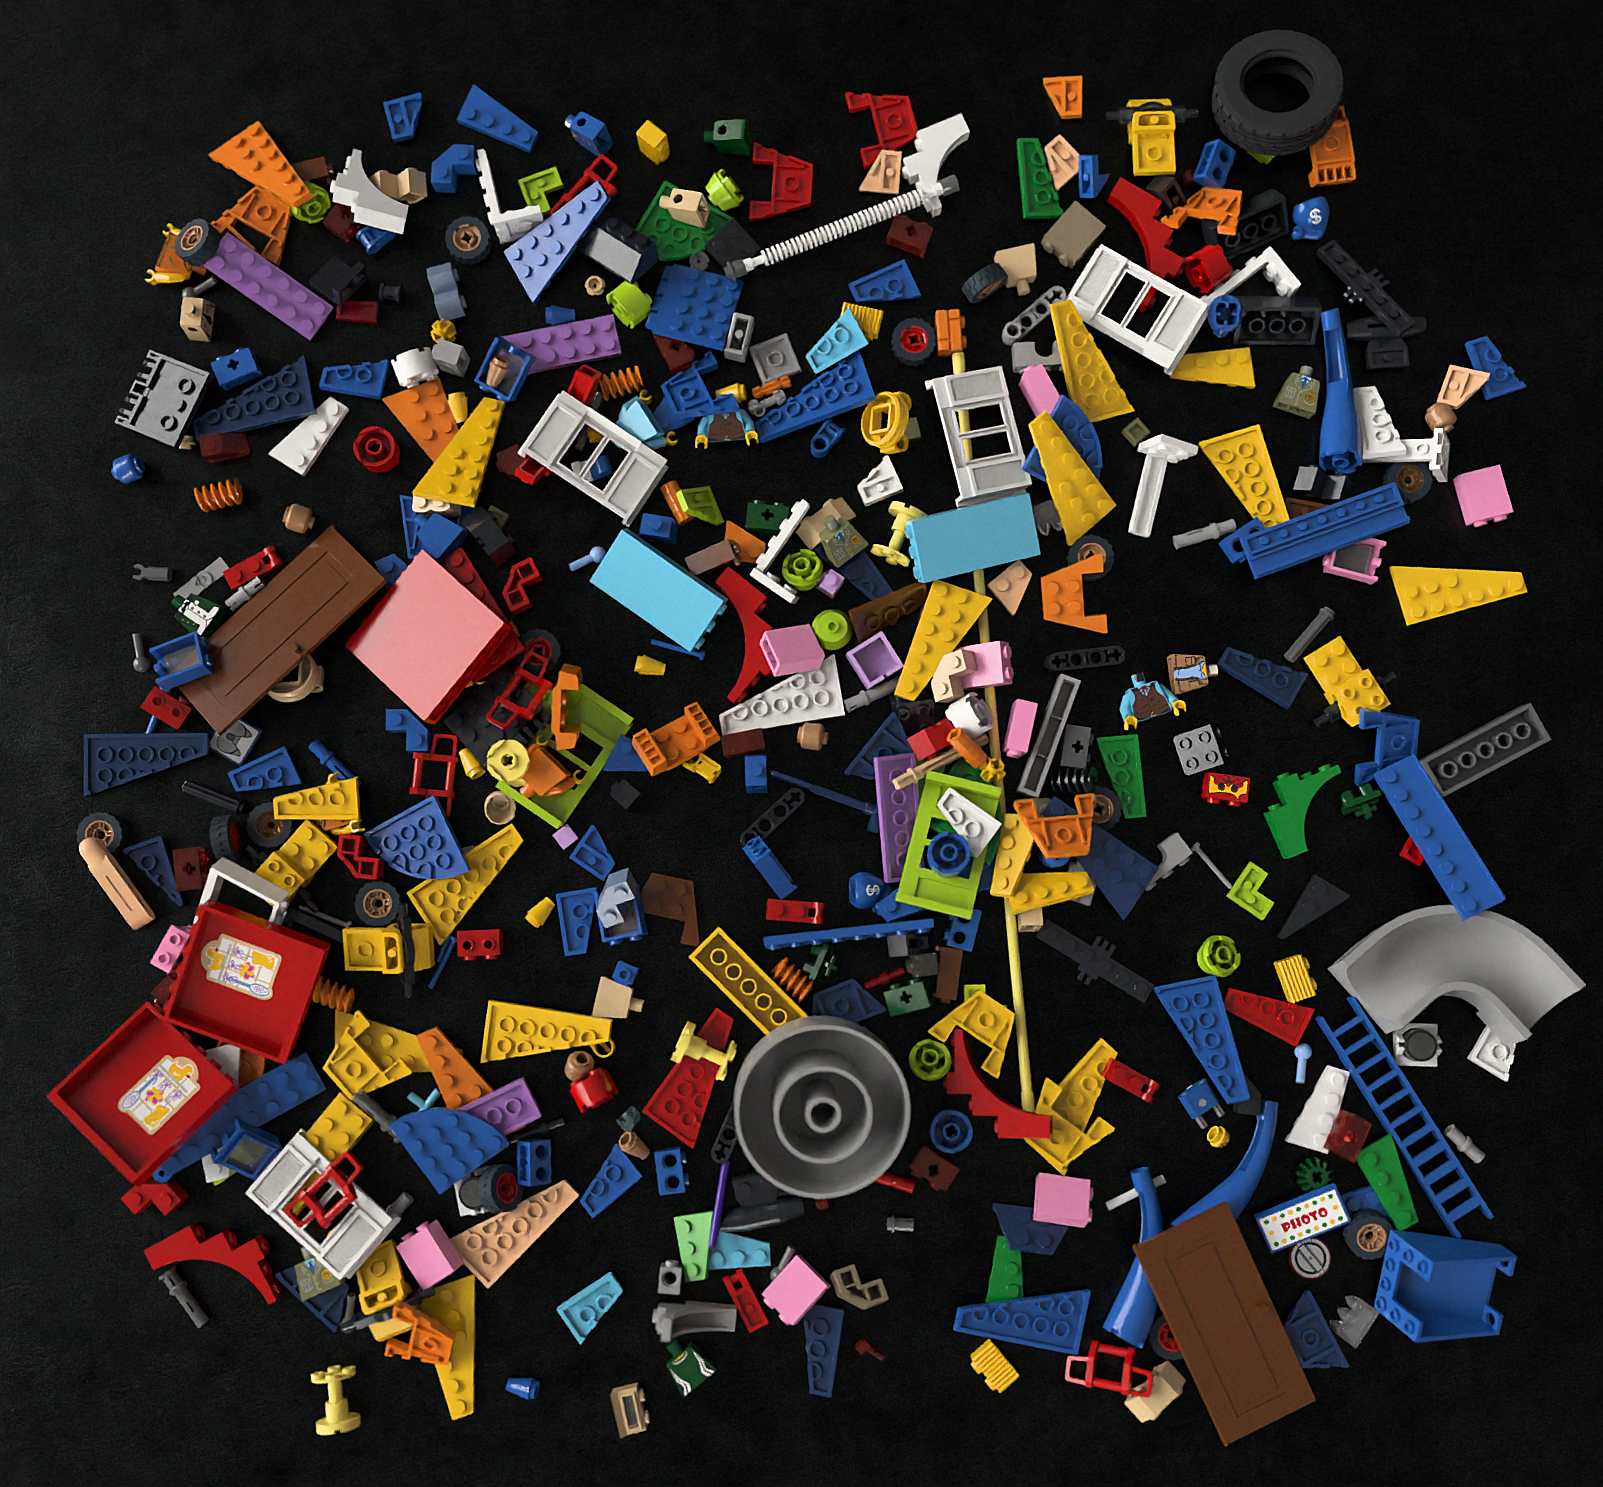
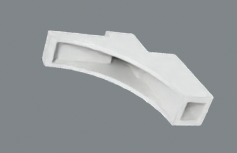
M962 113L917 131L914 143L918 153L903 158L902 167L900 168L903 178H907L909 184L916 182V188H920L922 191L930 189L932 185L937 184V175L946 157L958 145L968 140L970 131ZM939 196L925 199L924 206L927 212L930 211L933 217L940 215L942 205Z
M353 149L352 156L347 157V169H344L343 174L338 173L336 181L332 180L331 182L332 202L351 206V212L355 213L354 222L403 234L409 205L402 204L378 190L367 178L362 168V151Z

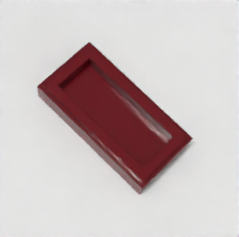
M347 300L342 306L337 304L336 319L337 321L378 324L380 304L379 302Z

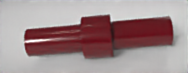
M903 967L889 973H881L879 977L865 982L864 985L868 991L880 985H888L891 983L890 981L906 974Z

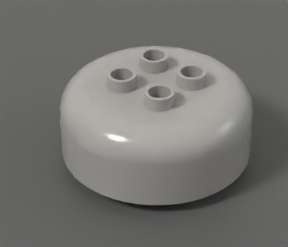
M803 1017L787 1022L772 1030L754 1046L745 1059L737 1078L734 1093L736 1130L740 1144L749 1161L761 1175L774 1185L790 1193L805 1197L831 1198L857 1191L873 1182L885 1172L897 1157L909 1127V1093L904 1077L892 1053L872 1032L857 1023L838 1017Z

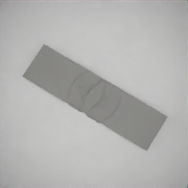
M219 557L177 590L174 596L181 595L187 599L191 593L198 595L223 575V571L229 569V567Z

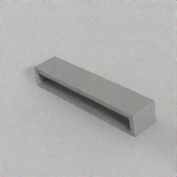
M1062 673L1057 677L1016 789L1017 793L1030 798L1039 797L1079 688L1080 680Z

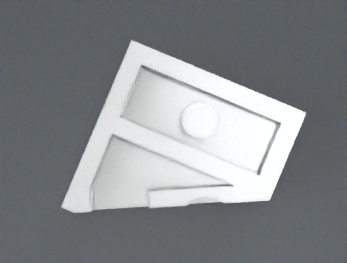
M888 455L857 486L865 507L903 492V487Z

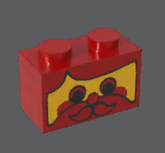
M1207 772L1203 778L1201 798L1207 799V803L1220 804V801L1228 802V806L1240 807L1241 804L1248 801L1250 778Z

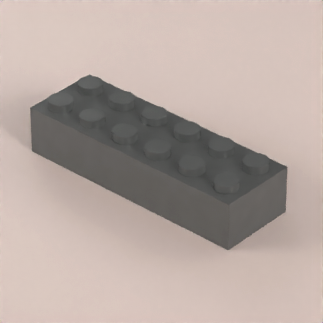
M1528 703L1419 759V762L1441 797H1444L1550 741L1551 738L1531 703Z

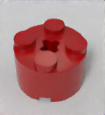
M1206 245L1184 261V263L1187 262L1184 272L1189 283L1194 288H1200L1201 291L1199 292L1203 294L1210 292L1227 281L1233 273V268L1227 262L1220 245Z
M371 426L363 429L358 434L359 436L353 445L354 453L368 470L382 473L389 471L399 463V445L388 431L381 427Z
M599 1067L589 1073L590 1077L582 1080V1078H579L570 1084L572 1087L570 1092L581 1113L587 1112L586 1107L589 1108L591 1106L593 1109L613 1098L611 1093H619L607 1069L604 1070Z

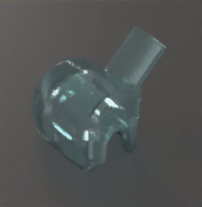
M630 1106L617 1119V1123L624 1130V1133L632 1132V1128L640 1120V1114L636 1108Z

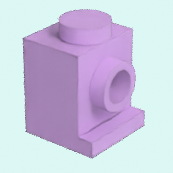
M830 569L822 574L816 588L833 599L844 583V577Z

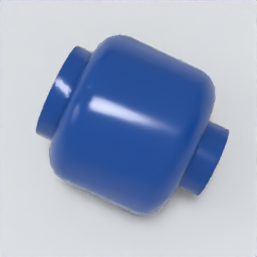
M127 454L113 461L111 472L116 480L119 479L122 483L128 484L142 478L145 466L140 457Z

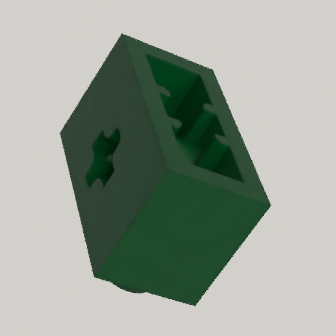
M754 500L753 503L748 502L746 531L779 534L781 531L779 529L785 518H789V507H786L784 503L777 502L773 503V505L765 504L764 501ZM766 513H769L771 516L769 521L765 520Z
M919 977L909 980L908 985L902 986L901 983L890 985V990L884 992L890 1016L893 1017L934 1005L935 1000L929 980L921 981ZM906 994H911L912 998H907Z

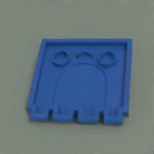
M673 264V267L665 266L645 327L651 329L653 334L723 351L733 315L736 312L743 290L744 281L736 279L733 282L732 278L727 279L726 276Z

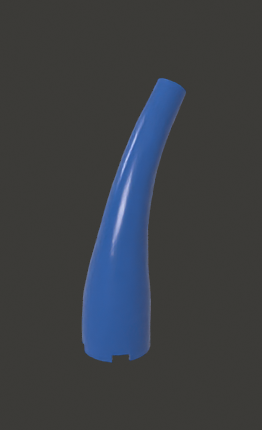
M1339 308L1321 312L1327 387L1320 432L1319 466L1323 471L1326 472L1327 469L1333 470L1335 475H1337L1338 473H1353L1358 465H1362V430L1354 395Z
M1261 1099L1260 1115L1256 1116L1258 1120L1249 1149L1238 1168L1219 1186L1170 1223L1172 1226L1224 1201L1227 1202L1235 1221L1237 1220L1255 1191L1267 1164L1275 1135L1279 1102Z
M1149 1167L1137 1168L1130 1172L1141 1206L1140 1243L1163 1232L1159 1199ZM1137 1256L1103 1328L1109 1332H1114L1120 1338L1142 1349L1150 1332L1158 1301Z

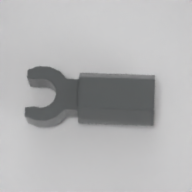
M140 564L134 565V568L141 569L139 576L133 575V578L138 581H143L146 578L154 581H171V568L153 566L146 568Z

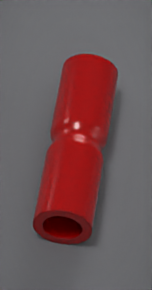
M884 1172L874 1180V1182L892 1186L908 1193H912L915 1185L913 1180L898 1175L894 1176L888 1172Z

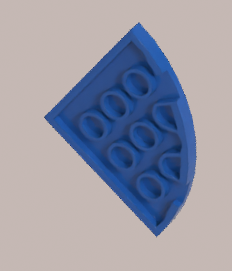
M1061 395L1050 416L1099 481L1100 468L1102 467V452L1094 426L1078 405L1064 395ZM1034 444L1021 470L1047 483V476L1044 468H1042L1038 449Z
M437 795L425 799L364 833L369 845L377 855H380L394 869L409 876L423 879H445L471 871V867Z
M439 1107L412 1112L398 1118L389 1125L439 1194L511 1143L493 1124H489L476 1114L455 1108Z

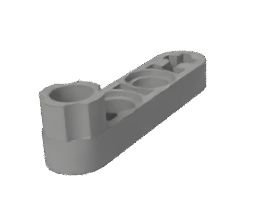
M1054 286L1016 319L1005 325L1002 333L1003 342L1011 346L1023 339L1051 315L1049 301L1053 295L1059 293L1061 296L1059 299L1056 298L1052 301L1051 304L1065 301L1066 291L1060 286ZM1044 305L1047 308V312L1039 314L1036 311V307ZM1025 317L1031 319L1032 325L1024 327L1021 324V319ZM1015 330H1017L1015 336H1010L1008 334V331L1010 333H1013Z

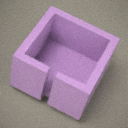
M882 631L846 653L848 661L867 690L885 679L884 675L888 678L904 667Z

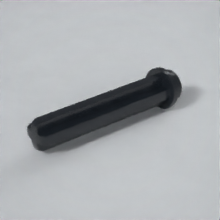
M186 780L182 786L184 792L232 810L236 815L244 814L248 806L244 799H235L190 780Z

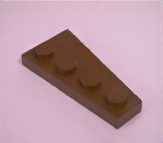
M913 583L849 610L856 645L862 644L888 625L893 626L904 614L909 615L925 604L928 597L926 583Z

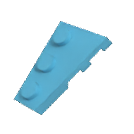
M850 307L847 308L806 355L815 374L869 344Z
M719 1230L717 1249L710 1248L709 1270L771 1266L770 1242Z
M611 1271L557 1307L558 1313L580 1345L623 1291V1288Z

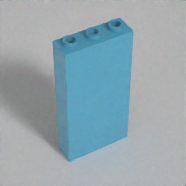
M1029 493L1012 495L906 521L905 534L910 539L909 553L911 558L914 559L915 567H913V573L918 582L926 583L1041 555Z
M622 529L590 579L591 583L689 652L699 649L705 641L703 639L706 632L710 633L716 624L714 622L717 615L721 616L727 608L725 603L728 599L629 529Z

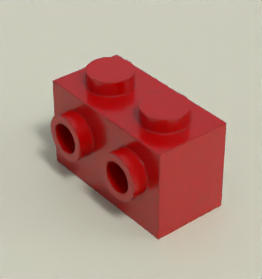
M154 686L140 708L178 730L192 710V707L189 706L191 702L181 696L177 699L170 695L172 693L170 689L165 692L161 687Z
M503 929L457 931L458 957L464 956V960H477V956L485 955V959H498L497 955L503 954Z

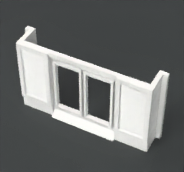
M1102 244L1096 249L1066 300H1072L1085 323L1164 367V372L1170 376L1208 316L1207 303L1168 283ZM1127 272L1145 282V285L1121 324H1118L1101 313ZM1152 286L1170 296V299L1146 338H1143L1127 329L1126 326Z
M1002 366L925 381L927 390L934 389L961 495L955 500L957 508L1026 493L1025 489L1032 484L1030 474L1021 470L1026 458L1025 454H1023ZM999 404L1004 425L960 433L955 412ZM1006 431L1011 452L967 461L962 440Z
M565 391L556 396L518 451V454L523 458L526 455L532 457L624 518L622 523L628 527L668 469V466L665 465L667 462L665 458ZM587 424L604 437L577 475L559 462L583 426ZM609 440H611L629 453L604 490L601 491L586 481L584 477Z
M301 1128L260 1177L250 1186L246 1194L310 1251L339 1280L344 1277L351 1279L399 1223L401 1218L396 1213L390 1216L352 1182L358 1198L352 1203L354 1207L321 1245L304 1230L310 1222L302 1227H297L282 1210L283 1207L315 1170L322 1175L326 1171L325 1168L332 1163L304 1138L307 1132ZM332 1177L328 1180L332 1187L319 1200L323 1207L337 1190L344 1196L342 1188ZM311 1210L302 1221L307 1219L314 1212Z

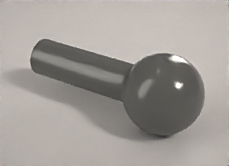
M212 276L194 288L186 287L182 292V297L199 298L201 293L218 282Z
M141 633L132 634L136 653L133 666L138 672H146L150 668L151 663L145 657Z
M788 1245L779 1266L772 1269L770 1273L772 1281L789 1264L796 1250L794 1246Z
M355 1293L347 1294L345 1317L342 1318L340 1324L354 1317ZM356 1328L347 1330L344 1333H352Z

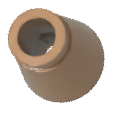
M494 356V359L490 361L486 384L492 388H497L509 371L510 362L503 357Z
M625 1132L621 1136L619 1146L622 1151L641 1159H645L649 1155L650 1149L634 1132Z

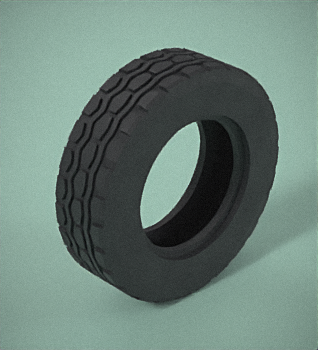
M1269 30L1251 35L1233 46L1218 66L1212 97L1214 119L1220 130L1229 140L1247 151L1277 156L1304 150L1318 142L1319 139H1322L1335 122L1344 87L1343 71L1334 53L1325 44H1322L1321 41L1307 34L1290 30ZM1282 73L1301 81L1307 88L1310 99L1295 110L1274 113L1255 106L1247 98L1244 88L1249 82L1261 75Z

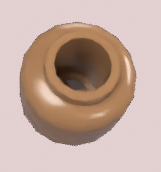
M1438 402L1426 410L1425 420L1433 432L1435 428H1443L1445 433L1454 428L1453 424L1456 422L1457 417L1449 404Z
M293 504L291 507L287 506L282 522H285L287 529L305 533L307 528L312 529L315 517H312V510L310 508Z
M806 722L803 727H799L797 742L804 749L819 751L823 744L827 745L829 733L825 732L822 724Z
M575 1051L570 1054L565 1066L566 1076L572 1081L579 1078L585 1080L590 1077L589 1073L594 1068L593 1057L585 1051Z

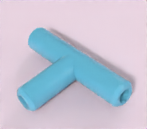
M435 1088L426 1101L414 1092H411L407 1098L420 1108L418 1111L428 1110L439 1098L441 1092L438 1088Z

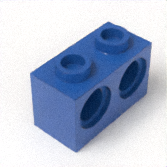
M1220 139L1206 143L1192 180L1203 187L1223 188L1227 181L1230 167L1233 165L1236 151Z
M1256 517L1223 539L1219 545L1232 564L1237 560L1242 563L1247 557L1239 539L1249 535L1250 532L1255 533L1265 528ZM1233 544H1239L1242 549L1241 552L1235 551Z
M973 909L971 920L965 924L959 921V917L949 915L948 920H951L950 929L946 928L943 938L947 946L972 952L982 913L981 910ZM956 932L964 934L965 939L961 944H957L954 941V934Z
M536 1138L517 1141L518 1185L535 1186L551 1183V1140Z
M681 1146L656 1150L654 1155L660 1196L685 1192L686 1186H690L689 1174L684 1173V1164H687L686 1152H682ZM667 1155H674L677 1163L669 1165L665 1159ZM676 1176L680 1184L678 1186H671L668 1178Z

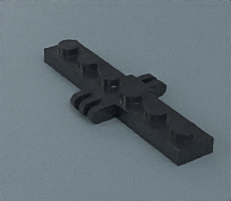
M1334 240L1318 249L1316 255L1348 286L1347 292L1343 297L1348 299L1353 296L1348 301L1350 305L1356 302L1359 304L1364 302L1397 337L1414 327L1416 322L1383 290L1391 282L1388 279L1383 281L1385 278L1383 274L1377 276L1380 272L1377 268L1367 274Z
M1045 919L1043 926L1035 936L1079 963L1080 965L1077 970L1080 973L1076 979L1081 981L1084 975H1087L1084 984L1087 986L1092 979L1096 981L1098 976L1142 1003H1145L1155 986L1111 959L1110 956L1117 945L1112 943L1109 949H1107L1109 940L1106 938L1101 945L1098 944L1102 939L1100 934L1096 936L1090 946L1050 920Z

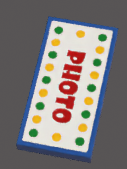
M1334 1183L1254 1215L1271 1254L1351 1222Z

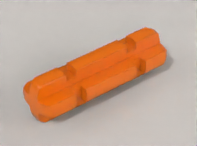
M786 375L781 377L780 380L775 379L765 383L762 387H755L752 389L753 397L758 400L763 398V395L773 394L775 390L786 389L791 386V381Z

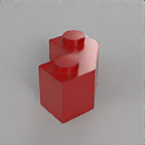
M532 557L512 566L509 579L502 592L510 611L514 615L533 607L525 588L543 580Z
M945 718L907 739L918 761L923 759L929 761L938 756V751L949 746L951 749L953 748L947 741L948 734L953 729H956L952 721Z
M339 834L337 855L351 870L350 872L354 877L383 880L385 860L364 857L365 836Z
M146 1180L140 1187L135 1185L121 1200L134 1214L144 1211L149 1205L154 1203L164 1215L175 1211L190 1196L176 1181L159 1183L154 1180Z

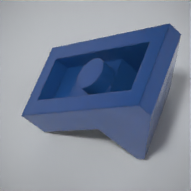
M1098 155L1078 156L1080 198H1096L1110 174L1099 173Z

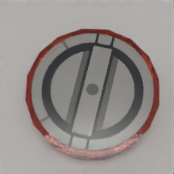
M1312 1237L1289 1247L1288 1263L1292 1271L1300 1277L1308 1280L1318 1279L1329 1270L1332 1261L1331 1251L1327 1244L1318 1237Z

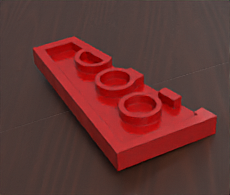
M1228 988L1223 998L1226 1011L1297 1047L1315 1011L1312 1008Z

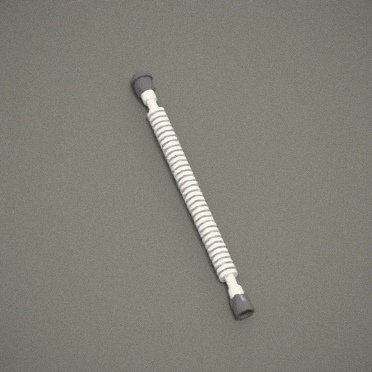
M953 174L938 180L939 183L932 185V188L925 191L918 188L917 192L913 190L912 194L908 192L907 195L903 194L902 197L898 196L897 199L893 198L892 201L883 202V206L880 203L878 208L875 205L873 210L870 207L868 211L865 209L863 213L860 211L858 215L855 213L853 216L845 217L844 222L840 219L839 224L835 221L834 225L830 223L829 227L828 225H825L824 229L820 227V232L818 229H815L814 232L810 231V236L807 232L805 233V238L802 234L800 235V240L798 236L795 237V241L793 238L790 239V243L787 240L785 241L786 246L782 242L780 243L781 247L777 244L775 245L776 249L772 246L770 247L771 251L769 248L766 249V253L762 250L761 255L753 259L747 258L742 260L741 258L731 263L728 261L726 262L727 267H724L727 279L732 278L734 282L736 278L748 274L747 272L753 270L755 266L763 263L769 266L768 261L774 264V260L779 262L778 257L780 260H784L783 255L787 259L789 258L788 253L790 257L794 256L793 251L795 255L799 254L798 249L802 253L803 248L805 251L808 250V246L812 249V244L817 247L818 243L819 245L823 244L822 240L824 243H827L828 240H833L832 236L834 239H837V234L839 237H842V233L845 236L847 231L849 234L852 233V229L855 232L857 228L860 230L862 226L865 228L867 224L870 226L872 223L880 222L881 218L883 220L886 219V216L890 218L891 214L895 216L896 213L900 214L901 211L905 212L906 209H913L916 206H920V202L922 205L925 204V199L929 197L946 196L959 191L956 176Z

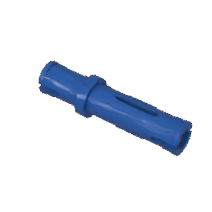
M315 740L310 744L308 748L321 760L320 763L323 766L326 765L333 773L339 772L338 778L344 780L355 778L348 768L335 757V753L329 751L320 741Z

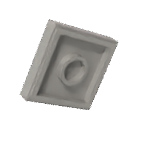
M787 333L749 347L750 354L763 384L775 379L780 380L781 377L786 375L789 377L801 372Z

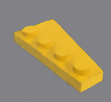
M1250 347L1184 354L1170 378L1195 382L1197 380L1206 381L1211 384L1221 383L1234 387L1244 386L1253 389L1255 382Z
M358 777L276 796L273 799L274 819L359 820L361 816Z
M1004 813L990 894L992 896L1013 897L1023 875L1024 865L1030 858V851L1035 840L1018 814ZM1037 815L1038 818H1045L1043 815Z
M1087 872L1026 873L1022 875L1014 896L1007 897L1014 915L1093 894L1094 888Z

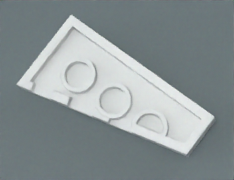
M1376 387L1354 388L1362 430L1363 459L1406 455L1405 445L1402 444L1400 435L1395 430L1392 419L1387 414L1384 408L1385 405Z
M329 397L316 409V415L307 417L268 454L305 477L349 411L346 406L332 397Z
M1486 1025L1467 1059L1500 1079L1508 1081L1510 1064L1513 1063L1516 1043L1505 1046Z
M1329 1065L1326 1066L1314 1087V1092L1310 1099L1306 1101L1305 1108L1301 1115L1297 1117L1293 1124L1294 1127L1290 1134L1287 1135L1285 1141L1328 1154L1350 1072Z

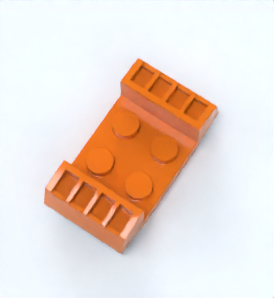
M1340 106L1331 129L1328 130L1322 139H1319L1318 142L1309 147L1313 166L1312 171L1308 175L1311 188L1350 183L1356 179L1355 156L1349 121L1346 118L1344 106Z
M564 663L559 672V678L552 694L551 731L556 737L557 750L574 748L581 729L580 724H566V721H568V709H565V705L569 700V690H579L582 684L581 667Z
M697 702L684 707V716L649 734L645 728L633 735L632 746L652 777L663 771L673 769L721 740Z

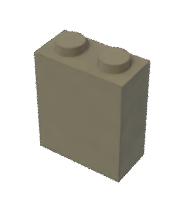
M1075 201L1044 235L1041 244L1048 253L1056 255L1061 264L1072 269L1103 235L1106 226Z

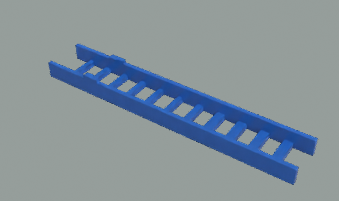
M1349 996L1346 999L1357 1017L1333 1032L1323 1017L1317 1016L1315 1020L1338 1054L1346 1070L1350 1072L1351 1077L1387 1134H1392L1396 1148L1453 1237L1460 1239L1461 1235L1453 1224L1455 1220L1477 1206L1485 1217L1491 1219L1494 1216L1355 997ZM1362 1022L1369 1034L1343 1050L1336 1037ZM1371 1041L1380 1053L1355 1068L1348 1055ZM1384 1058L1392 1071L1366 1086L1359 1073ZM1396 1076L1403 1089L1382 1103L1377 1104L1370 1092ZM1408 1095L1415 1107L1389 1123L1382 1110ZM1419 1113L1426 1125L1405 1139L1400 1140L1394 1128ZM1431 1132L1437 1143L1412 1158L1406 1147ZM1443 1151L1449 1161L1423 1176L1418 1166ZM1455 1169L1460 1179L1435 1195L1429 1185ZM1467 1188L1472 1198L1446 1213L1441 1203Z

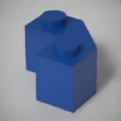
M453 144L432 163L431 183L436 192L456 193L457 174L477 175L475 159H478V153L474 145Z
M386 709V730L391 733H407L406 751L411 753H430L433 732L408 709Z

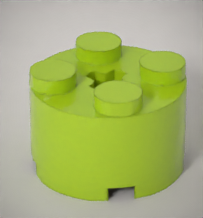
M624 281L606 296L608 304L612 302L614 305L612 309L614 314L624 325L628 326L631 324L630 328H634L651 313L650 305L653 303L652 299L648 294H643L640 291L636 281L632 285Z

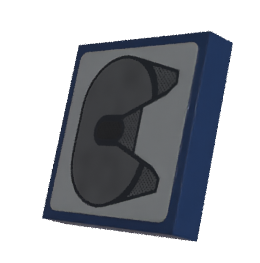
M240 718L222 736L216 731L213 732L210 737V749L241 767L246 763L264 731Z

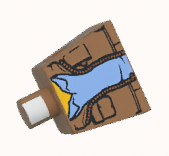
M1172 654L1167 657L1171 691L1175 696L1208 685V677L1218 676L1217 664L1206 665L1204 656Z

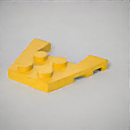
M978 990L931 1027L928 1033L945 1043L956 1025L960 1026L992 1048L981 1068L998 1079L1015 1013Z
M361 1010L355 1012L352 1021L345 1029L342 1038L323 1067L350 1100L360 1090L368 1093L414 1072L402 1057L387 1070L383 1071L361 1046L356 1038L372 1025L371 1021Z
M1046 1078L1035 1113L1052 1115L1053 1137L1050 1139L1027 1138L1026 1142L1057 1166L1063 1168L1086 1149L1098 1143L1107 1134L1112 1133L1115 1128L1098 1116L1086 1134H1084L1051 1109V1106L1063 1089Z

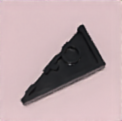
M1313 874L1276 937L1285 939L1348 899L1350 895Z

